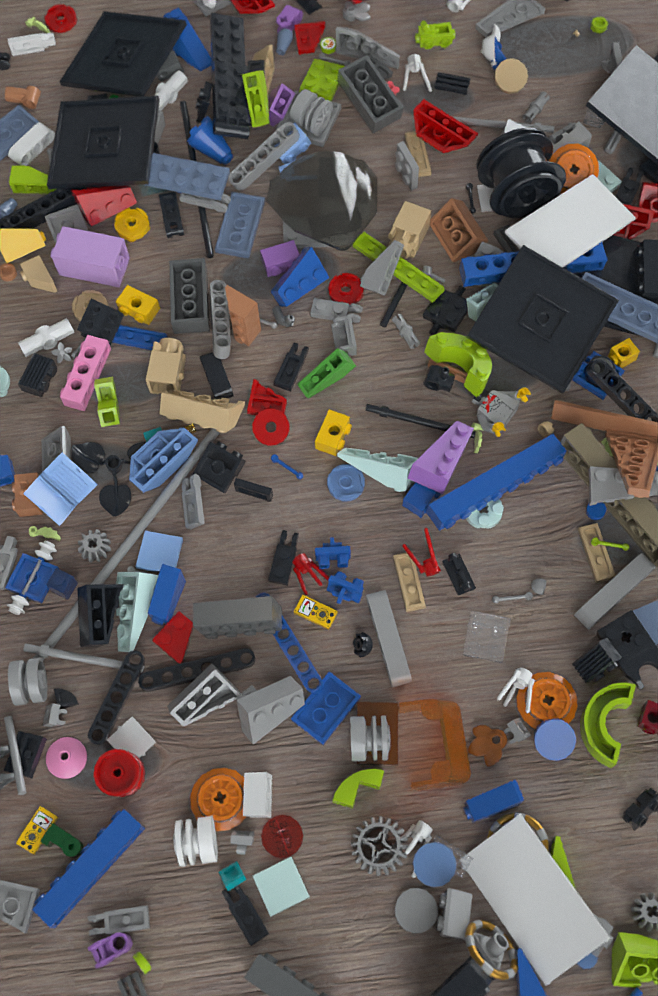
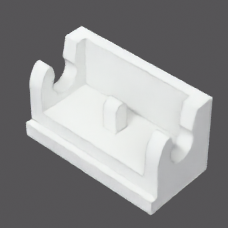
M267 772L244 773L243 816L271 818L272 775Z

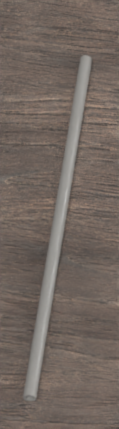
M214 428L208 432L91 584H103L182 483L183 479H185L203 456L209 443L213 442L220 432H217ZM78 601L43 645L54 648L79 615ZM36 654L33 658H37L40 656L39 654Z

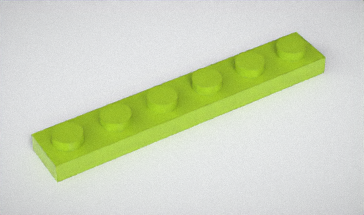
M363 232L352 242L356 250L372 261H375L387 249L386 246L366 232ZM402 257L399 258L393 275L433 303L444 292V286Z

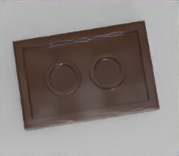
M357 702V716H364L366 726H371L372 716H376V725H381V716H386V721L390 727L388 760L382 761V751H377V761H374L372 752L367 751L366 761H357V765L398 766V702Z

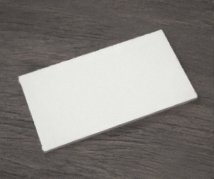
M592 174L506 229L504 233L519 249L525 245L559 266L565 267L633 222L636 217Z
M521 814L516 815L509 823L460 859L471 878L517 945L523 950L526 958L545 985L551 984V981L610 939L609 935Z

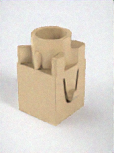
M407 201L404 202L389 233L390 242L388 244L389 246L394 240L402 243L404 248L400 257L403 259L415 257L430 227L431 210Z
M162 338L159 343H153L146 382L151 394H160L169 389L180 391L182 380L184 379L186 355L183 354L184 348L179 340Z

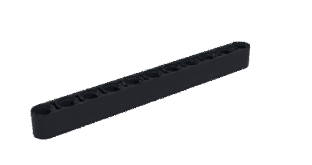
M154 142L153 153L160 154L159 146ZM91 187L56 189L1 218L0 228L33 229L47 222L46 215L78 205L71 190H84Z

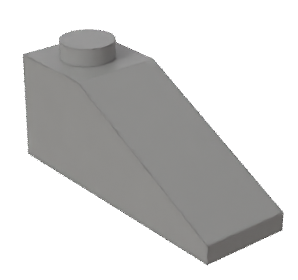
M394 240L366 269L361 277L360 286L385 296L404 245Z

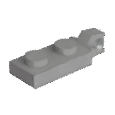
M7 536L4 545H0V590L6 589L5 587L17 557V540L12 536Z

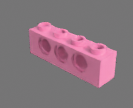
M87 335L85 341H82L80 353L74 359V367L68 373L65 388L63 387L60 392V398L64 406L81 411L86 410L95 388V379H99L111 351L108 340Z

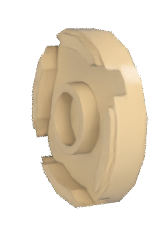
M513 58L502 61L495 70V83L505 93H517L527 83L528 72L525 65Z
M86 290L74 298L72 311L76 319L81 322L91 298L107 306L108 302L99 291Z

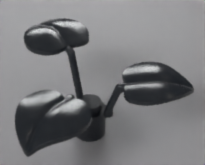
M95 442L72 445L73 459L81 470L86 473H94L99 465H106L108 471L112 473L114 486H105L100 491L99 501L111 516L116 517L122 514L131 502V491L126 485L118 486L117 473L122 470L123 463L130 465L131 461L120 460L116 455H111L104 460L105 451L100 444ZM146 442L136 443L128 449L127 455L130 460L131 456Z

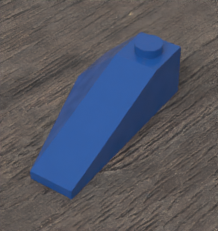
M179 7L165 14L163 18L185 20L187 23L173 47L176 56L179 55L185 59L186 63L199 71L210 67L211 56Z

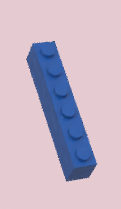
M125 809L114 814L111 818V824L107 828L103 827L97 833V839L92 844L89 843L83 848L77 861L73 860L66 867L65 870L67 872L61 878L57 877L51 883V889L46 895L42 894L35 901L34 904L36 906L32 910L50 928L55 929L145 830Z

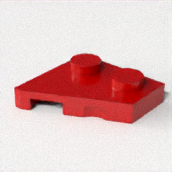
M325 21L294 25L298 55L315 53L326 28Z
M253 379L247 414L257 415L265 409L272 408L280 410L285 414L287 399L275 394L272 389L265 388L259 384V381Z
M178 611L152 641L174 661L181 664L184 662L185 652L190 642V635L193 632V622Z

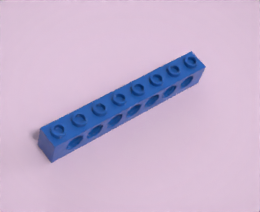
M602 242L563 268L572 273L603 270L607 257ZM503 252L495 255L486 254L478 257L469 256L462 258L459 271L463 287L500 283L518 252Z

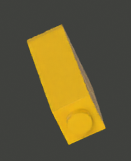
M0 228V251L6 263L46 246L44 242L47 240L43 232H39L38 229Z

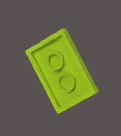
M314 59L299 89V93L307 89L317 94L318 98L323 97L325 100L332 102L339 86L337 81L338 70L345 66Z

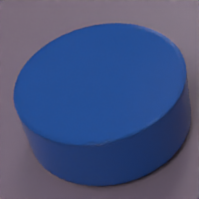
M603 502L590 506L588 504L586 507V514L592 520H600L606 513V506Z

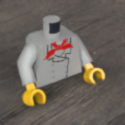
M523 387L519 391L492 390L487 397L481 394L478 397L474 396L472 403L479 406L477 418L482 430L495 433L497 437H500L501 432L506 431V425L517 412L520 404L519 400L521 399L523 402L528 401L526 395H531L528 388Z

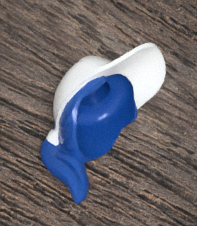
M494 23L492 34L482 41L481 53H483L487 60L491 61L493 70H496L498 65L506 60V57L501 51L500 30Z

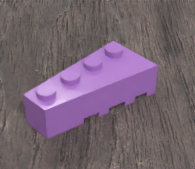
M456 421L412 464L408 479L443 494L474 428Z

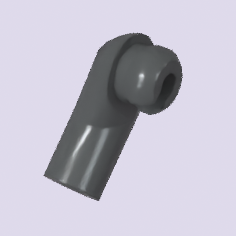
M280 306L272 309L278 324L285 327H291L294 324V316L283 315Z

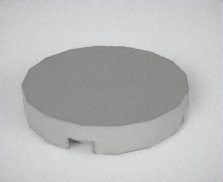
M410 888L404 891L397 899L395 917L398 924L405 931L423 933L429 930L436 922L438 915L437 903L428 891L420 888Z

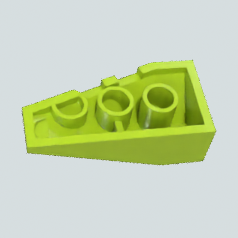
M618 932L612 947L613 986L634 988L641 987V983L650 981L658 984V940L639 934Z

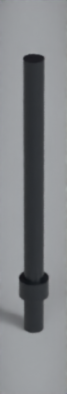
M367 404L365 410L379 414L380 417L387 418L388 416L442 431H447L452 426L394 411L386 406L379 407ZM473 431V432H472V435H471L470 438H473V439H474V436H475V432H476V431Z

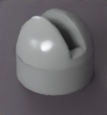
M541 578L533 580L531 583L533 592L543 595L547 580Z

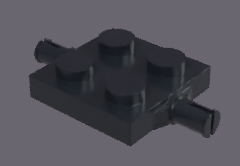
M462 285L459 286L455 293L444 289V292L433 303L431 302L423 313V318L433 324L429 330L431 335L437 334L440 328L455 332L468 313L467 299L462 297L466 288L462 287Z

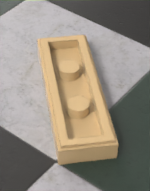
M415 131L405 133L407 148L419 166L418 177L430 176L431 168L424 141L416 136Z
M598 523L579 527L578 532L595 582L613 579L616 575L606 546L600 544L593 546L591 544V540L594 537L598 538L599 541H604Z
M407 552L393 555L406 612L426 608L416 564Z

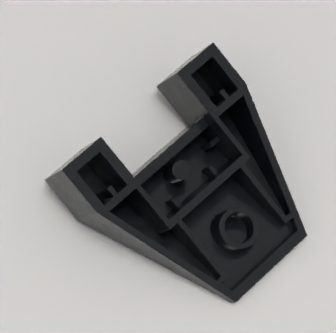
M469 956L430 996H485L491 990L488 986L495 978L487 975L479 964Z

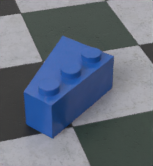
M312 246L302 249L298 258L293 261L288 271L283 274L271 290L280 307L289 306L330 278Z

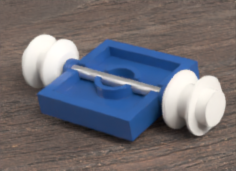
M39 542L41 548L40 550H35L38 558L23 553L5 587L7 590L19 594L11 596L13 602L12 604H7L9 611L13 614H25L23 607L29 606L26 598L41 604L43 603L49 591L46 584L55 569L58 568L45 562L53 559L51 557L52 552H57L54 548L55 545L51 542Z

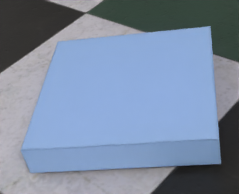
M145 531L135 566L136 569L159 573L162 564L176 568L183 538Z

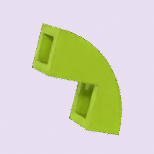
M113 377L95 379L94 387L98 399L97 412L101 427L120 424L118 399Z
M366 769L352 774L336 790L333 803L353 809L359 785L380 790L384 770Z

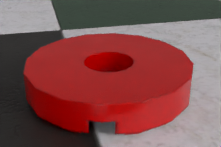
M64 4L50 7L44 16L47 28L55 33L68 32L77 23L75 10L71 6L67 7Z
M342 273V275L334 276L328 287L329 297L332 301L358 303L363 297L364 288L360 286L361 279L352 273ZM343 287H349L351 290L349 292H343L341 289Z
M274 408L265 409L254 418L252 424L253 433L262 444L275 446L284 442L290 431V422L287 416L280 410ZM269 422L276 424L274 432L270 433L267 431L266 426Z

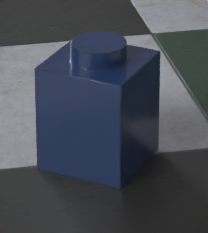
M56 568L46 585L51 592L68 600L78 583L72 575Z

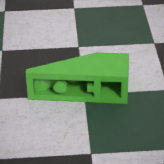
M337 348L297 385L309 399L345 377L356 365L347 352Z

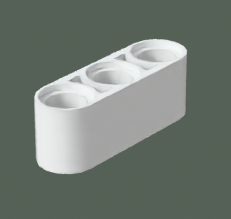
M37 123L10 148L8 156L19 165L27 166L54 140V131L42 123Z

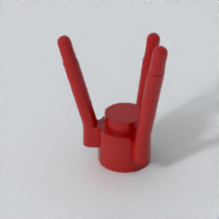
M425 527L424 531L431 558L424 560L423 566L406 544H403L402 547L416 564L420 574L425 573L426 577H430L440 573L441 570L435 558L428 528Z
M305 553L293 559L292 563L295 566L293 571L297 575L304 595H308L301 572L302 574L309 572L319 586L323 584L313 572L312 567L327 581L329 580V576L311 558H308Z

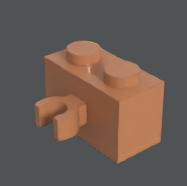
M37 472L14 475L15 482H12V491L15 493V499L12 500V508L19 517L43 515V511L23 494L39 476Z

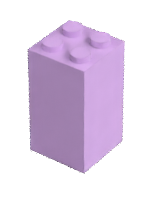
M62 226L61 232L57 234L56 245L51 250V258L60 276L119 288L130 259L124 238Z

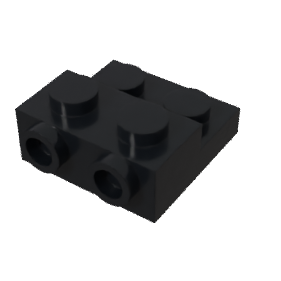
M217 441V443L210 442L193 474H197L202 481L226 493L233 479L238 477L246 460L242 459L243 454L235 450L233 452L226 450L228 446L220 441Z

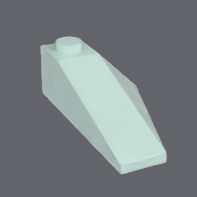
M344 448L337 453V457L385 486L394 488L397 492H404L413 485L414 481L408 479L412 464L418 459L416 457L398 454L397 457H390L386 455V452L370 454L368 450Z
M117 572L116 584H124L119 595V608L116 609V615L120 617V624L117 627L118 651L130 652L134 650L148 617V610L159 575L140 572Z

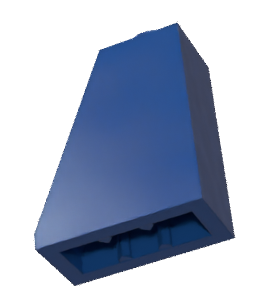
M162 564L148 610V615L152 622L163 625V623L167 624L171 620L186 583L181 569Z
M515 779L466 800V807H463L467 820L471 819L472 823L519 806L524 801V797Z

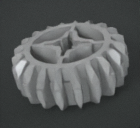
M379 816L378 823H376L375 818L371 817V825L364 820L363 824L366 828L362 829L358 826L357 830L361 834H353L352 837L357 839L358 842H351L352 847H357V850H353L351 853L353 856L359 855L355 859L357 864L363 861L360 867L362 870L369 866L368 874L372 875L374 869H376V875L381 876V870L384 869V873L387 876L389 875V867L394 872L397 871V868L394 866L396 862L400 866L403 865L402 861L399 860L400 857L407 858V854L403 853L402 850H406L408 845H402V843L408 841L407 836L400 837L405 831L403 828L396 831L399 826L397 822L390 826L391 818H387L386 822L383 823V817ZM382 829V832L376 838L366 837L371 831ZM389 831L395 835L397 849L387 844ZM382 841V844L387 849L384 848L381 851H377V848L372 843L376 844V842ZM363 843L372 847L371 862L364 855ZM383 854L394 855L388 862L377 864Z

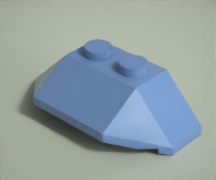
M185 428L158 431L131 456L129 480L143 493L161 486L187 461L198 439Z

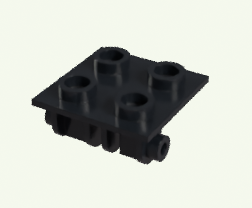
M91 298L77 330L82 332L81 336L85 338L87 335L108 340L111 346L124 313Z

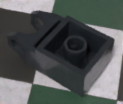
M630 610L597 630V636L600 641L608 638L622 657L617 662L618 668L639 690H642L644 685L641 682L639 669L644 665H651L658 670V647L633 610ZM623 635L630 637L629 643L621 641Z

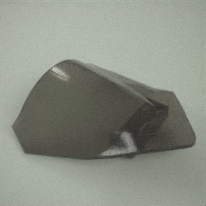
M316 152L292 162L278 176L272 179L266 202L294 232L337 250L346 251L353 245L377 214L378 177L364 160L355 159L341 152Z

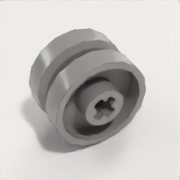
M41 657L30 658L27 664L23 660H15L9 663L8 685L10 696L15 706L26 705L29 699L33 703L46 701L48 692L47 675Z

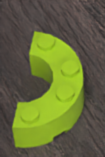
M440 332L430 336L424 353L436 363L452 362L461 366L467 373L464 387L474 396L478 397L483 392L492 371V361L487 350L468 339L467 336L456 333Z
M615 683L599 690L586 704L581 715L580 733L585 747L598 762L609 768H613L617 764L621 743L615 741L608 734L606 716L611 710L618 708L627 709L631 705L636 687L635 684Z

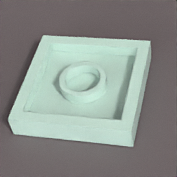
M292 857L253 875L270 917L310 898Z

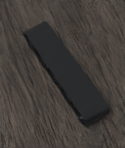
M598 359L588 363L586 366L588 376L628 416L647 420L649 417L653 422H658V414L605 360ZM595 364L599 365L600 367L599 373L595 372L594 370ZM609 377L613 380L612 387L607 383ZM621 391L626 393L625 400L621 398ZM635 404L639 407L638 413L634 411Z
M133 650L126 655L89 729L88 739L91 743L102 745L109 738L145 665V658L141 652ZM134 655L141 657L140 663L136 666L130 664V659ZM124 674H130L132 677L131 682L122 684L121 677ZM116 692L122 694V700L119 703H113L112 695ZM106 711L113 713V718L109 722H104L102 718ZM99 729L102 730L104 734L102 740L95 741L93 738L94 732Z

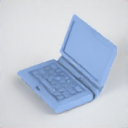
M62 452L23 494L60 526L77 504L98 484Z

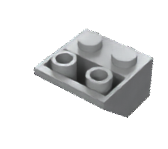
M447 888L445 893L440 895L439 908H443L442 916H439L436 926V930L440 931V936L465 940V932L470 920L471 893Z

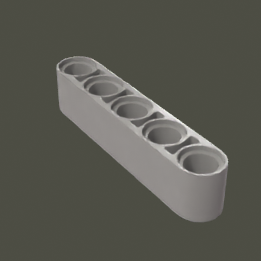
M291 122L284 123L229 174V181L235 189L239 191L245 190L299 140L300 135L294 124Z
M214 280L210 283L209 295L213 353L218 359L228 358L231 346L228 302L225 291L226 284L222 280Z
M643 553L639 554L584 604L574 616L588 630L591 629L641 583L656 566Z
M386 590L367 594V604L392 687L411 683L410 670Z

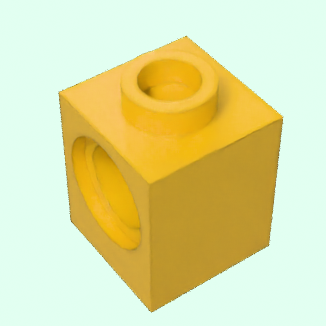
M628 338L610 349L608 358L620 368H624L637 360L640 351L631 339Z

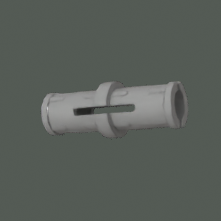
M542 91L537 99L531 102L530 108L522 116L523 120L528 117L525 120L526 123H531L535 116L541 113L542 107L550 99L547 92Z
M398 314L399 318L394 316L392 321L400 331V336L404 337L410 349L415 348L413 345L418 347L420 341L413 333L411 325L407 324L402 314Z

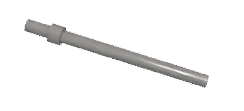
M453 117L465 125L504 128L506 124L505 121ZM518 123L525 127L540 129L546 133H554L555 126L541 125V123Z
M26 643L24 645V652L39 654L40 657L48 658V656L117 669H120L123 661L53 649L48 645L37 646Z

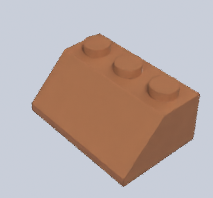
M451 198L430 219L431 228L452 262H457L462 258L475 254L482 241L488 242V239L464 201Z
M227 285L225 291L234 338L238 343L250 346L261 332L258 304Z

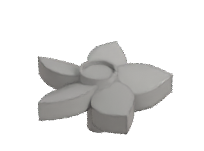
M59 342L58 349L52 350L51 353L58 356L57 363L62 362L63 359L72 361L68 353L72 351L73 347L65 348L64 344Z

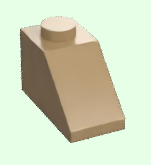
M40 255L20 264L23 270L20 274L25 282H29L31 287L54 293L57 292L56 286Z

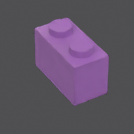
M283 83L273 89L268 98L271 126H275L284 119L295 95Z
M294 240L260 250L261 260L268 277L277 276L288 271L293 261L300 255Z

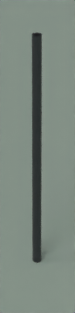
M181 101L180 107L187 141L191 136V125L186 101ZM187 142L190 160L197 161L195 148L191 147ZM198 206L207 258H213L214 254L205 207Z

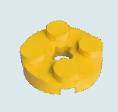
M129 207L119 212L115 217L114 226L117 234L128 242H135L150 230L148 216L140 208L130 209ZM129 222H136L135 225L129 226Z

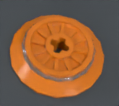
M567 144L558 148L549 161L561 165L566 172V181L560 194H563L592 174L596 178L599 175V163L595 154L588 147L581 144ZM572 165L574 166V168L578 169V171L575 172V175L573 172L569 171V169L572 168Z
M539 672L532 675V679L535 682L532 687L529 713L525 711L528 686L525 689H519L516 697L517 709L522 719L533 729H536L539 724L547 719L557 718L569 724L574 719L578 707L577 695L571 684L562 676L551 672ZM545 696L548 699H552L550 706L547 703H543Z
M228 768L212 769L203 774L194 784L190 801L191 810L196 820L199 817L213 816L215 830L226 831L240 825L247 817L243 816L244 777L237 771ZM220 793L223 796H226V798L223 799V804H220L219 801H215V799L218 798V794Z

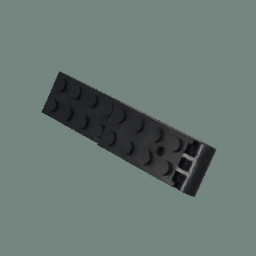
M211 13L213 135L248 140L250 114L242 74L248 73L245 64L244 18Z

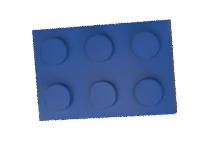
M330 671L322 680V690L319 693H311L306 699L305 705L299 708L291 718V721L321 745L327 742L361 699L357 692Z

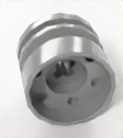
M304 89L299 93L292 105L290 122L292 124L296 123L300 128L305 127L306 131L316 136L320 135L331 119L333 103L325 100L323 97L318 98L317 94Z
M364 716L350 717L352 761H366L367 751L372 752L374 761H377V751H382V761H387L390 750V727L386 721V716H381V725H376V716H372L371 726H366Z

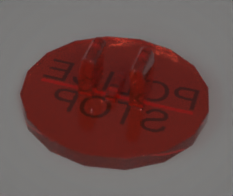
M274 816L263 827L261 834L262 844L273 857L281 859L291 857L302 846V828L298 821L291 816Z

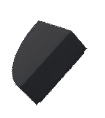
M62 688L54 689L56 703L60 705V709L79 705L77 698L71 692Z

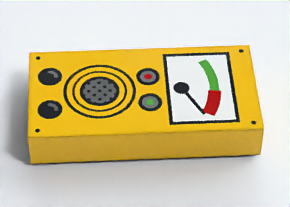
M302 594L294 614L330 630L338 611Z
M40 806L16 844L35 855L42 844L40 840L52 823L55 824L59 817Z

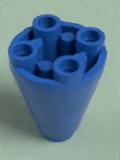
M209 116L203 119L199 127L194 126L191 129V136L187 140L191 147L220 164L227 165L233 159L232 150L224 137L213 135V120Z

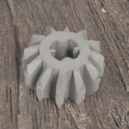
M97 529L94 534L91 530L88 531L89 535L87 536L82 534L84 540L78 541L80 546L78 552L82 553L83 559L88 558L89 562L92 563L95 558L97 562H100L101 556L107 558L105 552L111 551L110 546H108L111 544V541L107 539L106 533L101 534Z
M652 892L649 893L648 897L645 893L640 894L641 900L634 899V903L638 907H631V911L637 912V915L632 918L633 920H641L638 924L639 928H643L646 925L648 932L652 931L653 927L658 931V897L655 899V895ZM652 907L654 915L648 916L647 913L649 911H646V909Z

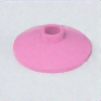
M72 737L58 739L49 747L46 754L48 770L54 776L61 779L77 776L84 769L87 762L85 746L79 740ZM64 753H68L66 760L61 758Z

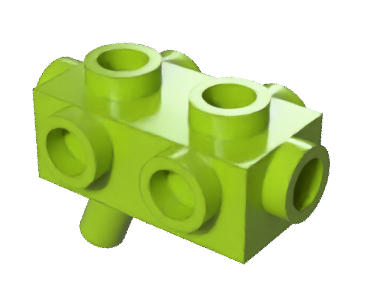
M422 21L420 26H418V33H415L416 44L419 43L420 48L427 50L432 49L433 46L448 47L452 44L453 39H455V29H452L451 22L428 25L426 21Z

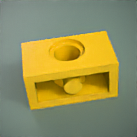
M129 285L125 287L116 300L120 312L124 313L125 316L133 317L139 323L150 325L160 310L157 299Z
M329 409L316 437L315 449L337 456L338 451H341L344 447L345 435H349L351 431L350 417ZM335 431V432H338L339 434H337V435H331L330 433Z

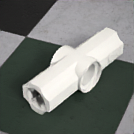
M176 71L166 83L161 82L157 86L154 96H159L160 99L158 111H161L168 103L172 104L176 100L178 92L188 82L183 72Z
M66 318L50 327L47 325L39 327L34 335L18 342L27 357L41 349H52L59 340L75 332Z

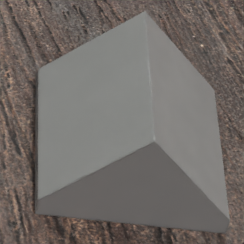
M60 426L41 439L42 472L62 452L72 460L71 437L65 426Z

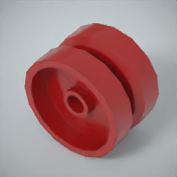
M113 749L99 757L94 766L93 776L96 785L105 794L114 797H127L133 795L141 788L145 779V768L137 755L124 749Z

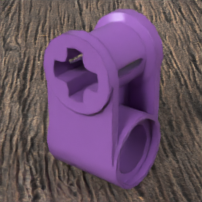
M286 5L276 18L278 24L277 33L283 28L292 32L294 25L300 24L303 11Z
M115 933L106 939L90 945L88 951H91L96 961V969L109 964L115 958L128 952L132 947L133 941L127 933ZM119 937H123L125 940V946L122 949H118L116 945Z

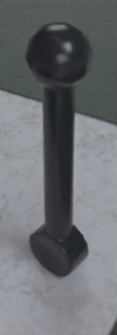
M468 183L466 189L469 192L471 207L469 211L471 214H474L476 208H474L472 196L473 184Z

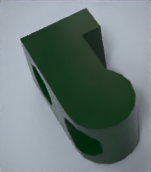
M54 823L50 825L40 840L41 843L50 848L54 843L62 848L66 856L71 858L79 857L84 848L83 843Z

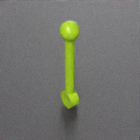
M596 537L591 540L593 546L600 544L622 548L624 551L629 550L627 543L622 545L599 541Z

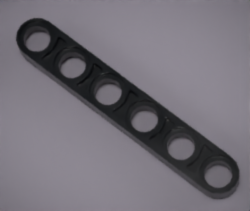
M244 648L148 671L139 676L138 684L143 691L152 692L193 682L203 672L201 668L205 663L213 664L222 674L247 669L254 665L256 661L255 654L251 649ZM248 653L252 656L249 663L241 661L243 654ZM230 658L232 665L229 668L222 667L221 662L223 659ZM189 667L193 670V674L185 678L182 676V671L184 668ZM164 673H172L173 679L170 682H164L162 680ZM146 677L153 678V684L150 687H144L142 684Z

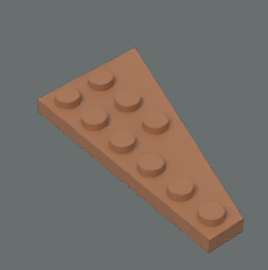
M606 429L605 436L627 493L638 498H649L658 464V437Z

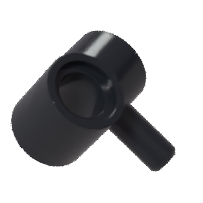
M431 365L423 384L430 390L439 391L441 389L450 392L455 380V374L449 373L448 367L442 368L437 365Z

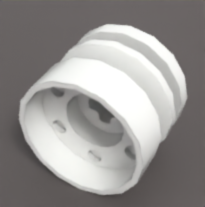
M213 816L199 817L197 828H193L190 819H186V829H184L182 820L175 822L173 841L180 867L187 865V856L189 857L190 865H195L197 854L200 855L203 864L217 862V837Z

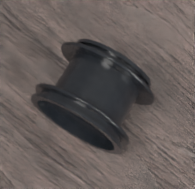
M531 127L511 130L491 141L480 153L476 163L478 178L484 186L494 189L489 203L491 209L496 214L509 218H524L559 196L566 181V172L561 165L549 162L553 154V144L542 130Z

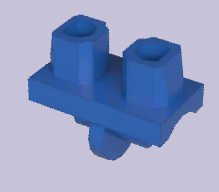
M330 537V543H323V547L315 548V557L319 568H330L329 560H337L339 568H347L349 559H351L350 546H342V542H334V537Z
M337 571L334 576L330 575L326 591L338 597V604H342L343 600L360 603L364 589L363 580L356 578L350 583L346 581L347 576L345 573Z

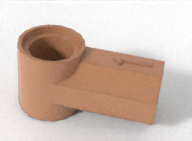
M9 86L5 89L6 101L23 104L29 109L36 108L41 95L40 90L34 86H27L26 89Z

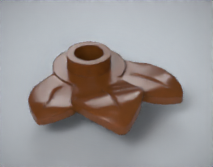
M487 725L474 727L472 731L476 739L471 742L468 752L474 756H484L487 767L495 765L502 757V749L508 741L507 735L504 731L500 729L492 730ZM494 736H498L500 738V742L498 744L494 743Z

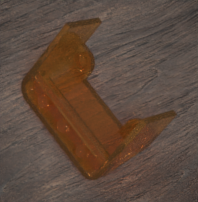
M439 699L400 702L398 714L421 711L422 715L428 720H440L446 760L433 764L431 768L432 780L411 782L410 792L467 783L471 776L462 716L458 704L453 701Z

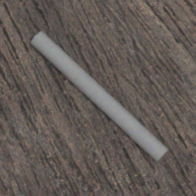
M12 716L4 717L17 791L18 795H24L27 791Z

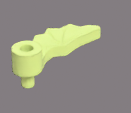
M35 17L29 18L25 22L30 28L36 26L45 33H50L42 22L35 20Z
M473 423L471 427L474 428L473 431H476L474 453H478L482 442V433L480 431L482 428L480 424Z
M35 526L29 528V535L32 537L43 535L45 538L61 540L57 531L51 527H43L39 530Z

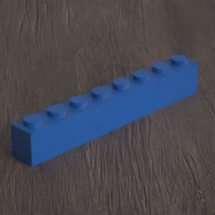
M551 434L428 505L426 513L439 531L444 528L449 529L457 520L468 518L472 514L471 512L476 509L478 511L482 510L487 506L488 502L499 500L507 491L509 493L513 492L518 488L519 484L523 482L526 484L538 473L542 475L550 466H557L562 463L567 450L556 436Z

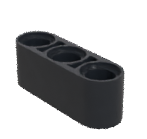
M213 352L199 356L214 398L228 399L234 397L221 359L216 358Z

